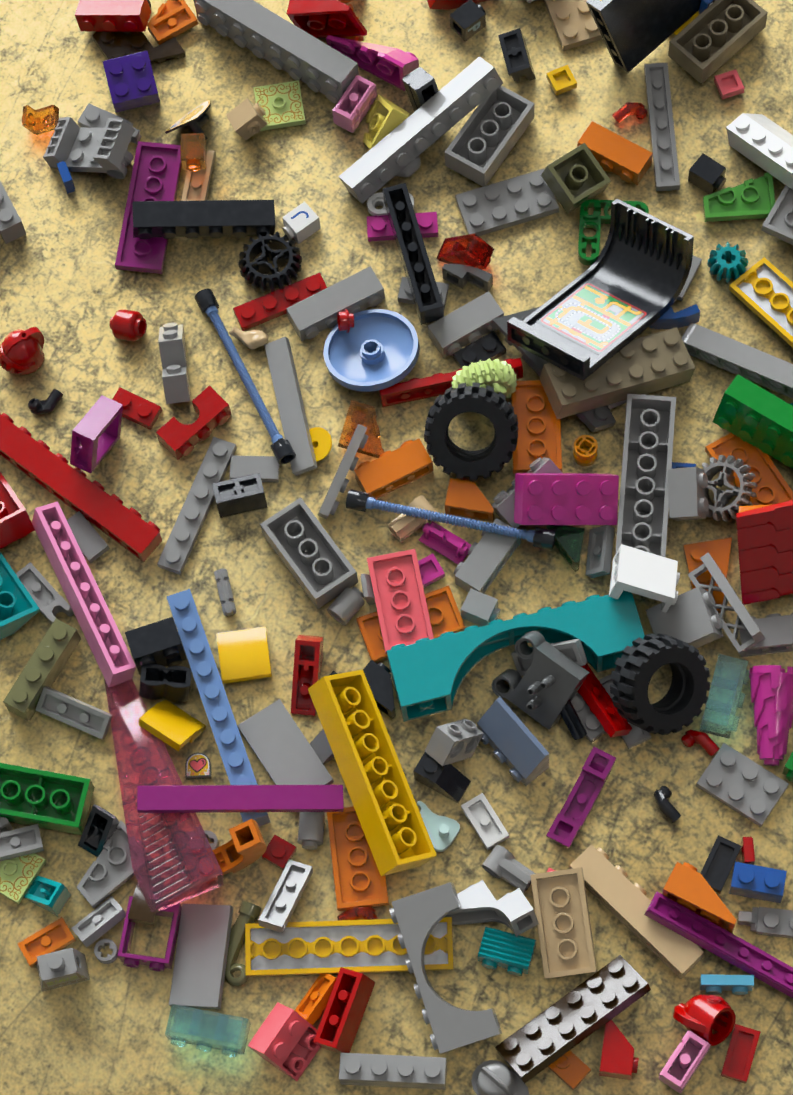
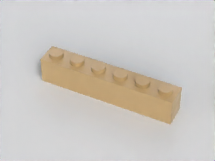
M591 844L569 865V869L582 867L585 888L669 969L682 979L703 958V948L645 916L644 914L651 902L645 896L647 894L646 891L638 883L632 884L626 878L628 874L619 865L614 866L609 862V856L600 847L596 849Z

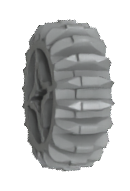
M719 455L718 460L714 457L710 458V465L705 462L702 463L708 478V485L705 488V497L709 505L706 517L710 518L713 516V519L716 521H720L722 518L723 521L727 522L730 520V517L736 519L739 506H753L749 499L750 496H757L756 493L751 492L753 488L758 486L757 483L751 482L756 476L754 473H749L751 467L743 465L744 461L738 458L735 460V457L729 455L726 459L724 455ZM734 471L739 478L740 488L737 487L734 483ZM718 472H720L719 477L716 480L711 481L712 478ZM725 485L733 490L726 489V491L716 488V486L722 487ZM709 489L714 493L713 500H715V505L709 497ZM733 496H737L730 505L726 506Z

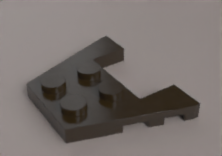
M96 31L92 35L94 42L107 60L143 51H148L150 63L157 62L158 64L166 62V59L174 57L180 59L186 56L185 51L175 37L153 48L143 32Z

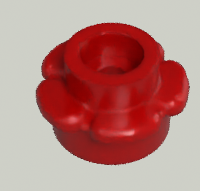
M347 309L337 314L339 331L349 333L350 328H354V315L349 313Z

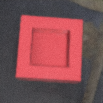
M736 69L714 76V82L722 100L744 93L745 88Z

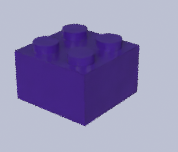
M148 51L102 61L115 113L160 102Z

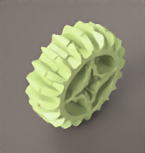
M490 358L486 361L479 360L477 363L471 362V365L463 366L462 370H458L456 375L452 377L453 382H451L453 389L458 388V384L466 383V386H472L473 382L480 383V387L483 388L489 385L494 388L495 393L501 392L505 395V400L511 397V393L516 391L517 386L516 374L511 364H507L506 361H500L499 359L491 361Z

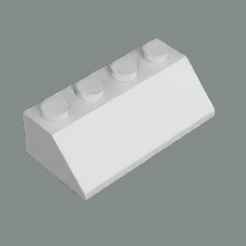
M742 113L726 127L729 145L793 190V135L763 114Z

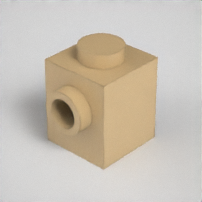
M248 98L226 114L235 132L245 140L258 133L268 124L263 117L266 113L260 104H254Z

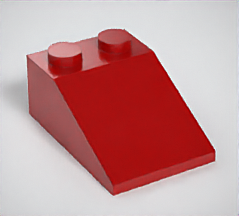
M289 0L287 16L295 26L315 38H327L328 35L336 37L367 35L368 31L351 7L337 0Z
M0 472V549L8 544L35 531L26 509Z

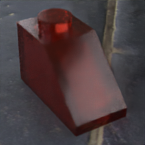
M477 234L445 238L437 259L447 264L467 265L482 270L486 269L489 265L494 248Z

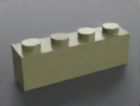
M57 618L54 620L3 702L8 711L30 722L36 712L43 688L46 686L52 687L79 644L81 637L77 629Z

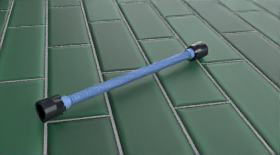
M203 289L195 295V300L201 312L206 313L212 320L226 351L238 371L255 408L272 438L270 447L278 463L283 465L291 462L296 457V454L288 439L285 440L279 434L253 380L245 368L232 339L218 315L219 304L212 290Z
M353 489L348 491L346 498L347 509L366 512L367 509H379L446 524H455V526L461 525V527H470V529L473 528L489 533H501L504 536L510 535V537L525 539L527 542H532L534 547L553 550L556 531L538 527H536V530H517L514 527L489 524V522L483 523L480 520L474 521V519L471 520L470 518L440 514V512L434 513L431 510L425 511V509L422 510L421 508L379 501L369 497V493Z

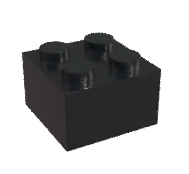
M173 617L125 632L139 675H141V666L145 664H159L164 667L178 666L182 661L187 660Z

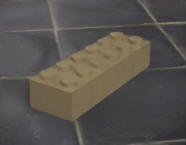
M676 327L633 339L584 381L551 363L544 364L539 379L556 418L561 419L627 400V394L645 395L690 382L695 366Z

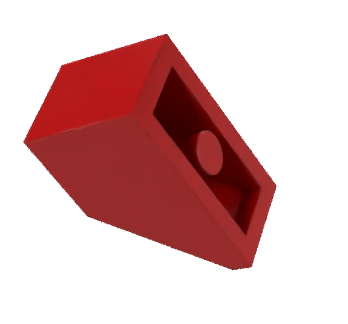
M612 1019L605 1025L599 1076L631 1080V1074H637L639 1058L634 1057L635 1049Z

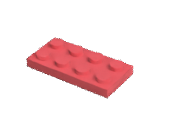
M411 549L367 558L385 654H387V650H391L393 646L398 644H405L407 646L415 644L417 640L422 638L434 639L416 550Z

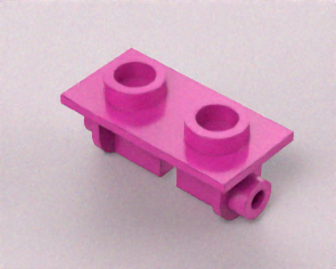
M433 521L430 524H425L422 530L424 533L419 539L421 543L457 565L461 561L463 562L472 546Z

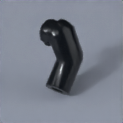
M53 389L46 400L31 399L28 403V408L35 415L51 413L62 399L63 394Z
M661 786L659 790L656 789L654 792L655 801L666 818L671 823H674L681 817V814L668 800L672 796L670 789L666 786Z

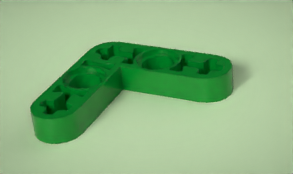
M589 199L581 204L578 259L583 265H592L599 256L601 224H610L611 216L608 214V211L611 209V203L614 200ZM623 201L649 214L648 206L640 201ZM589 208H593V215L588 214ZM601 208H604V216H601ZM586 228H593L596 234L593 237H587L583 231ZM587 244H591V257H586Z

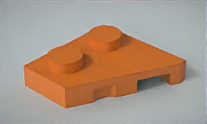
M167 0L165 4H161L157 14L148 22L147 28L158 45L198 25V20L184 0Z

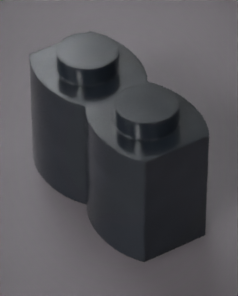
M159 664L142 665L139 696L149 700L165 698L173 702L189 700L192 670L184 666H170L166 668Z

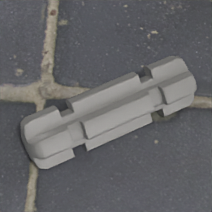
M218 569L214 572L223 615L236 614V607L233 602L231 585L228 581V572L226 569Z

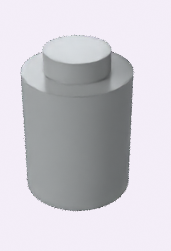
M346 587L328 607V613L337 622L346 626L365 604L363 593L356 587Z
M300 812L297 842L302 845V848L315 850L323 844L324 812Z

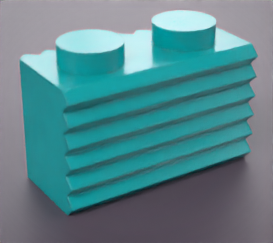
M485 927L478 952V961L482 962L481 965L489 969H497V966L507 969V973L515 976H522V973L528 974L536 940L520 935L516 937L512 933Z

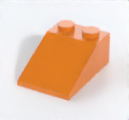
M677 862L663 888L662 894L733 934L737 920L701 873L697 872L698 869L686 862L683 864Z

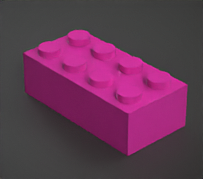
M515 473L514 522L521 525H617L619 476L597 473Z

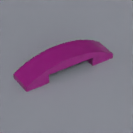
M593 747L563 808L557 814L546 835L548 838L570 848L592 810L614 766L616 757Z

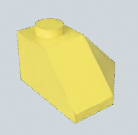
M378 94L367 113L366 122L369 123V131L364 133L363 142L369 149L373 148L407 119L410 114Z

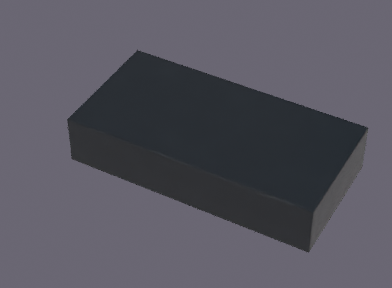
M719 835L704 864L701 875L711 888L720 894L742 846Z

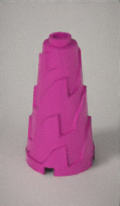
M780 665L752 666V668L750 667L749 678L751 680V703L754 705V727H756L757 753L759 759L764 760V765L779 766V761H784V755L787 753L789 728H792L793 667L788 666L785 673V669L781 668Z

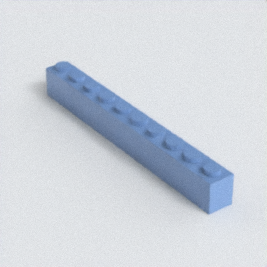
M187 589L167 596L166 598L230 785H258L191 591ZM240 812L243 822L253 819L258 823V826L271 823L267 812Z

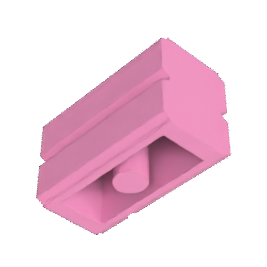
M356 75L332 110L334 123L354 133L371 108L370 105L373 104L377 97L376 85Z
M688 1030L682 1042L679 1043L659 1074V1080L681 1094L708 1053L711 1044Z

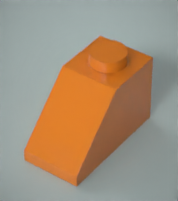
M450 478L445 501V514L493 522L494 508L477 485L467 478H463V480Z

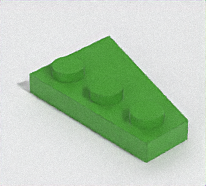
M767 172L764 176L753 180L751 178L736 187H728L704 196L705 222L767 218L775 204L772 175Z

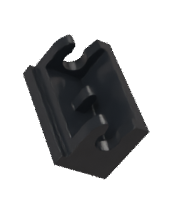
M518 28L498 35L508 74L512 76L514 82L520 83L519 77L526 76L528 80L536 79L521 29Z
M260 473L212 484L220 518L267 508Z

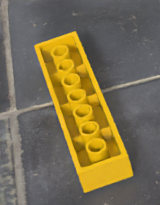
M363 669L322 677L309 687L308 691L380 875L385 876L421 867L436 857L437 854Z

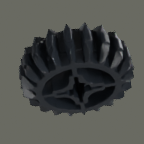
M267 231L264 237L258 233L257 240L250 238V245L244 244L243 252H240V260L238 262L241 276L245 277L247 285L252 283L254 290L260 287L264 293L267 288L271 292H274L275 288L278 287L282 290L284 289V284L288 286L292 284L291 280H297V273L302 270L300 265L302 264V256H300V249L296 247L294 240L289 241L287 235L280 238L278 231L274 236H271L270 232ZM262 252V255L255 259V257ZM267 257L270 261H273L274 268L272 267L271 263H268ZM288 262L287 266L279 272V269Z

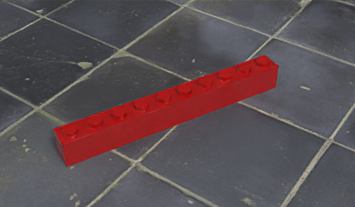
M0 414V456L75 512L80 511L87 521L142 562H145L162 542L160 528L151 521L147 523L141 519V514L134 508L128 509L122 505L123 501L115 494L110 496L104 491L105 488L96 480L91 482L80 468H72L67 464L68 461L64 456L59 453L53 454L49 451L50 447L40 439L38 441L31 437L32 434L23 426L18 428L7 414Z

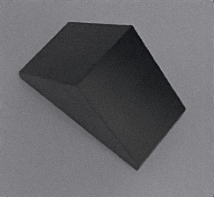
M94 804L78 846L98 857L104 849L103 846L107 840H110L117 829L116 827L119 824L117 817Z

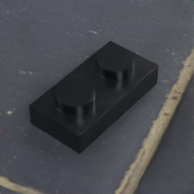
M492 331L453 353V358L458 366L462 368L463 366L471 365V362L477 363L479 360L486 361L490 358L493 361L504 355L506 348L496 333Z

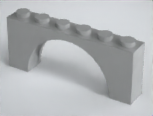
M449 882L391 902L393 908L389 909L393 923H398L401 933L397 934L401 948H406L409 958L405 959L409 973H414L417 981L414 984L416 996L418 999H423L425 1009H422V1014L426 1025L431 1024L433 1034L430 1035L434 1050L439 1049L441 1054L502 1034L494 1008L483 1011H470L453 1006L436 993L426 975L424 953L431 932L445 916L461 908L454 884Z

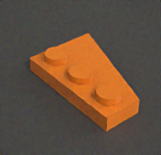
M732 537L683 545L688 574L704 564L700 558L709 552L727 579ZM707 570L696 577L700 584L710 585L712 575ZM689 578V580H690V585H691V590H692V589H694V588H696V587H695V585L693 584V582L691 581V579ZM713 591L712 595L715 604L722 605L724 593Z

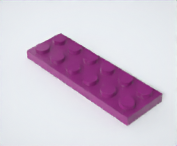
M138 141L115 261L116 270L163 273L168 239L163 237H152L146 240L139 237L133 238L132 206L133 201L176 200L184 156L183 145Z

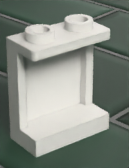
M621 544L612 562L609 597L619 599L623 590L661 601V611L666 613L671 605H675L678 598V591L675 590L680 578V572H677L678 561Z

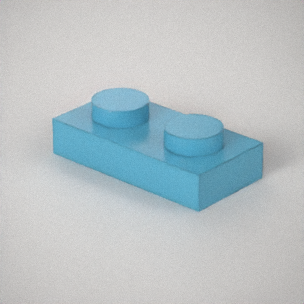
M701 974L700 990H706V994L715 995L721 994L722 991H732V994L745 995L748 994V991H752L754 987V975Z

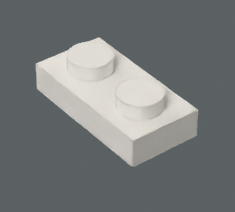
M483 793L461 805L462 811L487 851L509 838L508 832Z

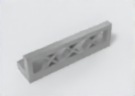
M708 552L700 558L704 564L687 575L695 587L707 589L711 594L713 591L724 593L723 604H715L713 607L715 613L721 618L723 630L741 655L764 640L765 636ZM708 570L712 575L710 585L700 584L696 577ZM726 610L737 613L735 624L724 622ZM739 630L749 631L753 637L741 646L736 640Z

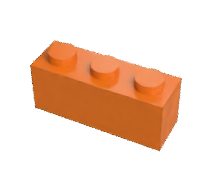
M593 121L577 144L578 147L585 143L604 171L613 172L628 183L632 182L638 185L652 165V152Z
M419 438L414 441L408 440L394 451H386L379 458L371 462L361 463L354 470L355 479L362 492L369 493V497L378 499L433 472V462Z

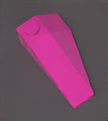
M330 35L326 38L327 45L357 62L359 68L403 91L406 90L402 81L403 77L419 68V59L411 52Z

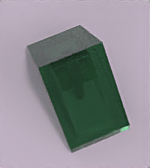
M547 525L546 529L556 531L554 546L576 572L580 567L585 528Z

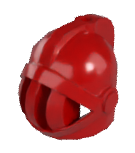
M39 328L17 329L10 332L4 338L0 345V366L3 369L14 374L29 375L42 366L45 355L42 349L45 340Z
M696 995L685 1004L680 1003L675 1006L673 1012L675 1020L683 1024L687 1030L707 1041L711 1046L723 1042L732 1032L736 1022V1015L731 1006L722 997L714 995ZM712 1029H714L718 1033L712 1034Z

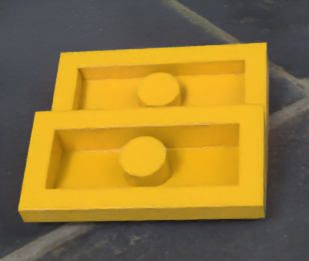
M266 627L217 634L223 684L272 677Z
M163 700L153 706L139 718L138 722L140 727L178 752L188 742L192 743L206 729L205 724L168 700Z

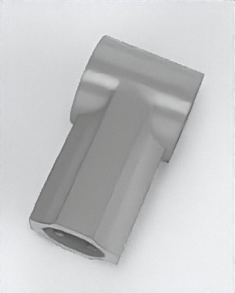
M500 845L494 847L481 865L490 875L497 879L502 878L516 889L520 888L522 893L531 885L530 875L536 874L515 860L513 854Z

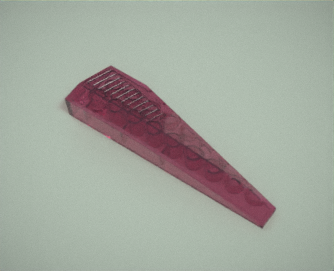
M130 679L112 687H108L105 681L109 713L113 715L111 728L132 870L151 913L154 911L159 912L223 886V872L196 813H137V786L183 784L163 741L138 725L139 718L148 710L133 680Z

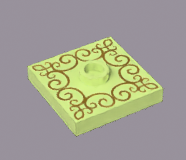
M299 80L253 87L255 101L265 111L266 114L263 117L268 123L260 131L306 124Z
M35 853L0 861V894L20 904L47 861Z

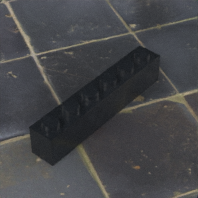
M406 183L383 188L384 204L420 323L422 325L437 321L444 317L443 304Z
M274 200L133 201V238L139 237L146 240L152 237H163L164 239L187 237L189 239H196L198 237L210 236L217 239L223 236L244 238L246 236H257L258 233L264 237L267 231L270 232L271 236H274L275 233Z

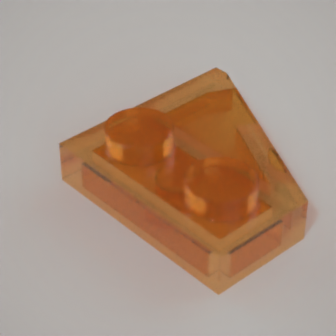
M351 400L338 447L347 449L357 425L360 424L367 427L365 434L369 437L364 448H358L357 452L379 458L384 453L374 406Z

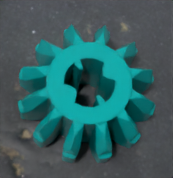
M729 242L726 243L725 247L718 244L716 250H711L710 258L707 261V266L710 267V274L717 275V281L725 278L727 284L730 282V278L736 280L740 275L746 272L745 267L748 266L745 250L739 251L738 244L730 247Z

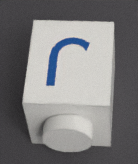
M305 201L282 217L284 224L282 229L289 239L293 238L298 244L321 229L319 217Z

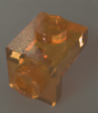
M29 105L23 106L22 125L34 135L46 133L56 128L59 120V108L57 106L50 105L34 110Z

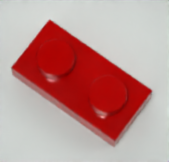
M119 387L112 399L123 405L122 417L149 430L152 429L162 412L161 406Z

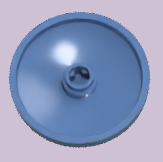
M369 309L354 313V328H350L349 333L339 331L338 324L331 330L324 344L323 355L325 364L332 378L340 385L351 390L370 392L393 386L411 372L419 357L420 345L414 326L404 316L390 310Z

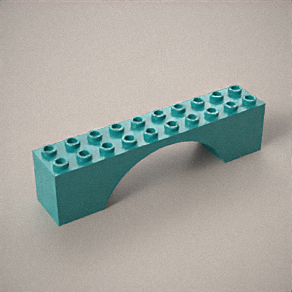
M623 590L619 599L609 597V594L604 596L592 595L587 597L585 601L577 603L575 601H568L563 603L561 607L553 609L551 607H544L539 609L537 613L529 615L526 613L517 614L510 620L503 621L502 619H497L489 622L486 626H469L462 632H446L435 639L422 638L417 640L415 644L407 646L405 644H398L393 646L391 650H387V657L403 722L452 710L457 690L468 672L483 658L502 648L515 645L521 637L530 631L540 632L549 644L580 639L587 662L597 673L616 668L615 662L618 657H622V651L627 646H633L632 642L637 638L644 639L645 636L632 593Z

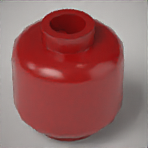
M126 309L118 310L110 319L109 324L115 338L131 342L139 340L145 334L147 328L146 320L140 312Z

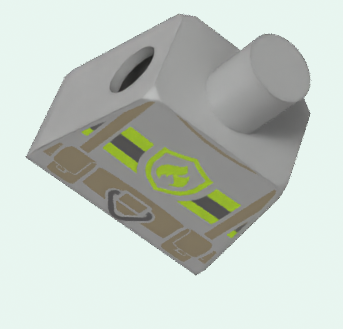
M74 948L37 957V970L42 992L90 980L85 954Z

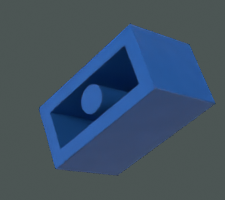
M735 862L729 894L781 903L787 871Z

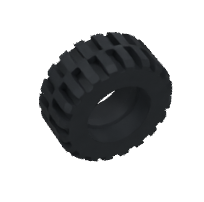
M474 382L472 386H466V383L458 384V388L453 389L450 387L445 390L443 396L439 395L435 399L434 405L430 407L424 432V441L427 443L426 449L428 454L433 456L435 465L437 467L441 465L443 472L448 475L451 472L455 473L457 479L463 480V476H469L470 481H476L478 476L482 475L484 479L489 478L493 471L500 472L504 464L509 463L513 451L516 450L518 439L517 415L514 414V407L511 402H506V396L501 392L495 393L494 388L489 385L483 388L480 387V383ZM465 412L482 414L494 426L495 435L493 441L481 450H464L455 445L449 437L448 428L451 420Z
M647 634L644 636V639L637 638L632 642L633 646H627L622 651L623 655L621 658H617L615 662L617 665L616 669L611 673L610 679H613V684H610V693L614 695L612 697L613 705L618 708V714L626 719L627 722L649 733H658L660 735H668L671 732L677 733L683 729V725L688 727L694 722L692 719L700 715L703 711L701 710L703 703L706 704L708 700L706 693L710 691V682L707 681V678L710 677L709 668L705 667L706 660L694 646L666 634ZM669 663L672 670L671 686L667 694L660 701L650 704L648 698L650 680L660 667Z

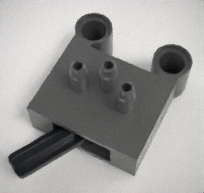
M528 632L516 642L515 651L524 660L532 658V663L523 678L514 669L505 670L493 680V692L496 696L506 698L548 730L556 725L562 717L574 740L585 737L587 732L571 701L589 672L545 641L544 636L540 632ZM527 641L532 644L533 649L528 646ZM504 680L509 683L510 687L505 684Z

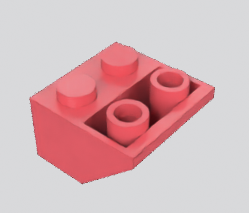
M278 1002L247 1045L264 1060L295 1081H298L321 1047L313 1042L317 1029L296 1011Z

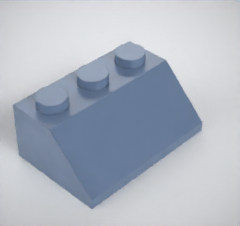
M501 697L496 699L477 722V728L484 733L481 741L485 745L490 744L494 749V756L501 764L505 762L510 768L509 773L516 782L519 783L521 781L527 786L549 768V752Z

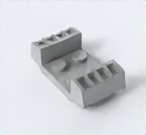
M62 117L58 120L43 158L49 167L58 168L57 163L66 162L70 172L107 173L108 170H119L135 129L123 119L108 118L105 128L80 127L71 117Z

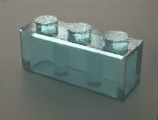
M722 654L718 655L700 727L701 732L730 738L731 731H737L740 717L735 716L737 707H743L746 694L741 693L743 684L748 685L750 679V670H747L748 661Z
M172 1004L165 1036L168 1040H171V1044L186 1047V1043L196 1045V1049L211 1052L213 1048L222 1050L221 1054L236 1057L237 1053L244 1055L251 1023L247 1018Z

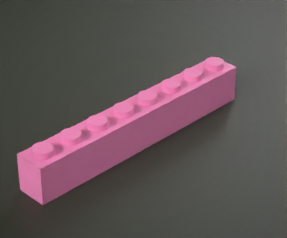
M58 501L35 508L32 519L34 529L108 687L132 680L136 665Z

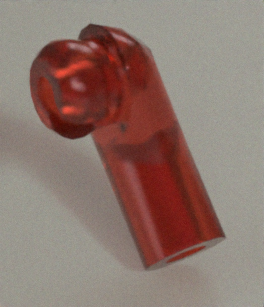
M627 102L615 111L612 116L620 123L629 115L643 119L647 116L648 112L642 103Z
M353 907L337 916L338 921L358 920L361 918L364 920L378 919L375 914L376 910L372 907Z

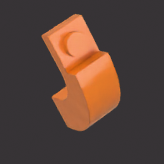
M247 820L229 829L232 837L229 842L197 857L205 881L211 882L230 872L236 873L254 863L265 853L267 847L258 823L255 820Z

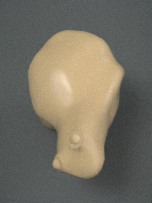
M234 327L229 332L230 335L240 340L243 345L251 350L268 343V335L260 330L242 331Z

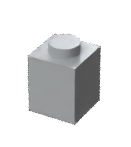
M470 588L461 607L462 619L479 626L488 625L489 622L497 620L501 609L498 608V599Z

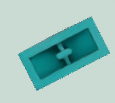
M37 875L24 898L58 917L71 894L62 883Z

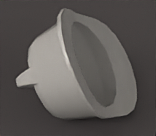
M485 1061L477 1066L473 1072L471 1082L473 1090L477 1095H529L526 1084L512 1069L501 1061Z

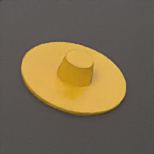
M314 427L309 429L316 462L329 454L332 447V438L324 428Z

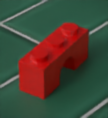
M210 385L192 400L194 411L199 415L194 423L182 424L173 417L156 431L158 441L177 460L183 456H188L197 443L206 440L211 435L212 430L218 425L225 424L231 415L229 404Z

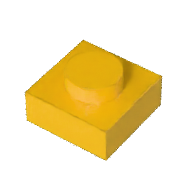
M568 65L546 73V78L556 96L577 88V82Z

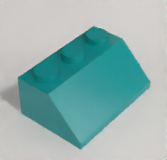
M0 553L1 640L18 631L40 610L2 553Z

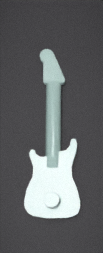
M418 801L417 806L421 810V817L435 851H445L458 835L460 824L454 819L433 813L426 804Z

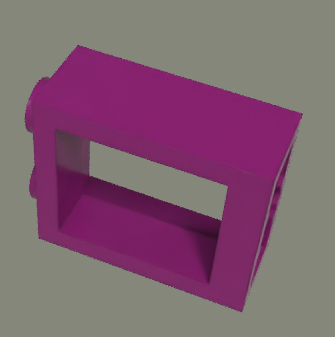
M103 395L97 400L72 430L71 465L88 473L94 471L120 439L122 404Z
M129 896L118 952L120 961L124 962V966L139 968V965L149 966L150 970L164 972L165 968L172 969L179 933L181 904L163 901L158 904L156 916L172 918L165 959L129 953L135 922L128 921V914L133 896Z

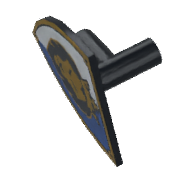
M206 100L176 121L165 133L167 134L185 125H189L200 143L207 140L208 138L201 127L209 121V116L206 112L210 108L211 102Z

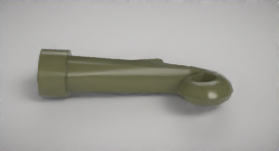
M242 901L238 911L240 914L231 928L225 980L235 987L242 986L249 978V976H246L245 965L236 963L245 942V924L254 923L262 909L246 901ZM241 970L240 977L234 978L233 973Z

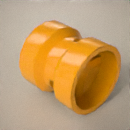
M582 435L575 440L573 458L578 465L590 466L596 461L598 451L596 439L590 435Z

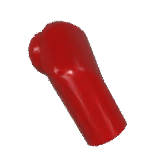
M690 729L681 738L682 743L686 747H692L694 743L698 744L710 757L720 749L705 732Z

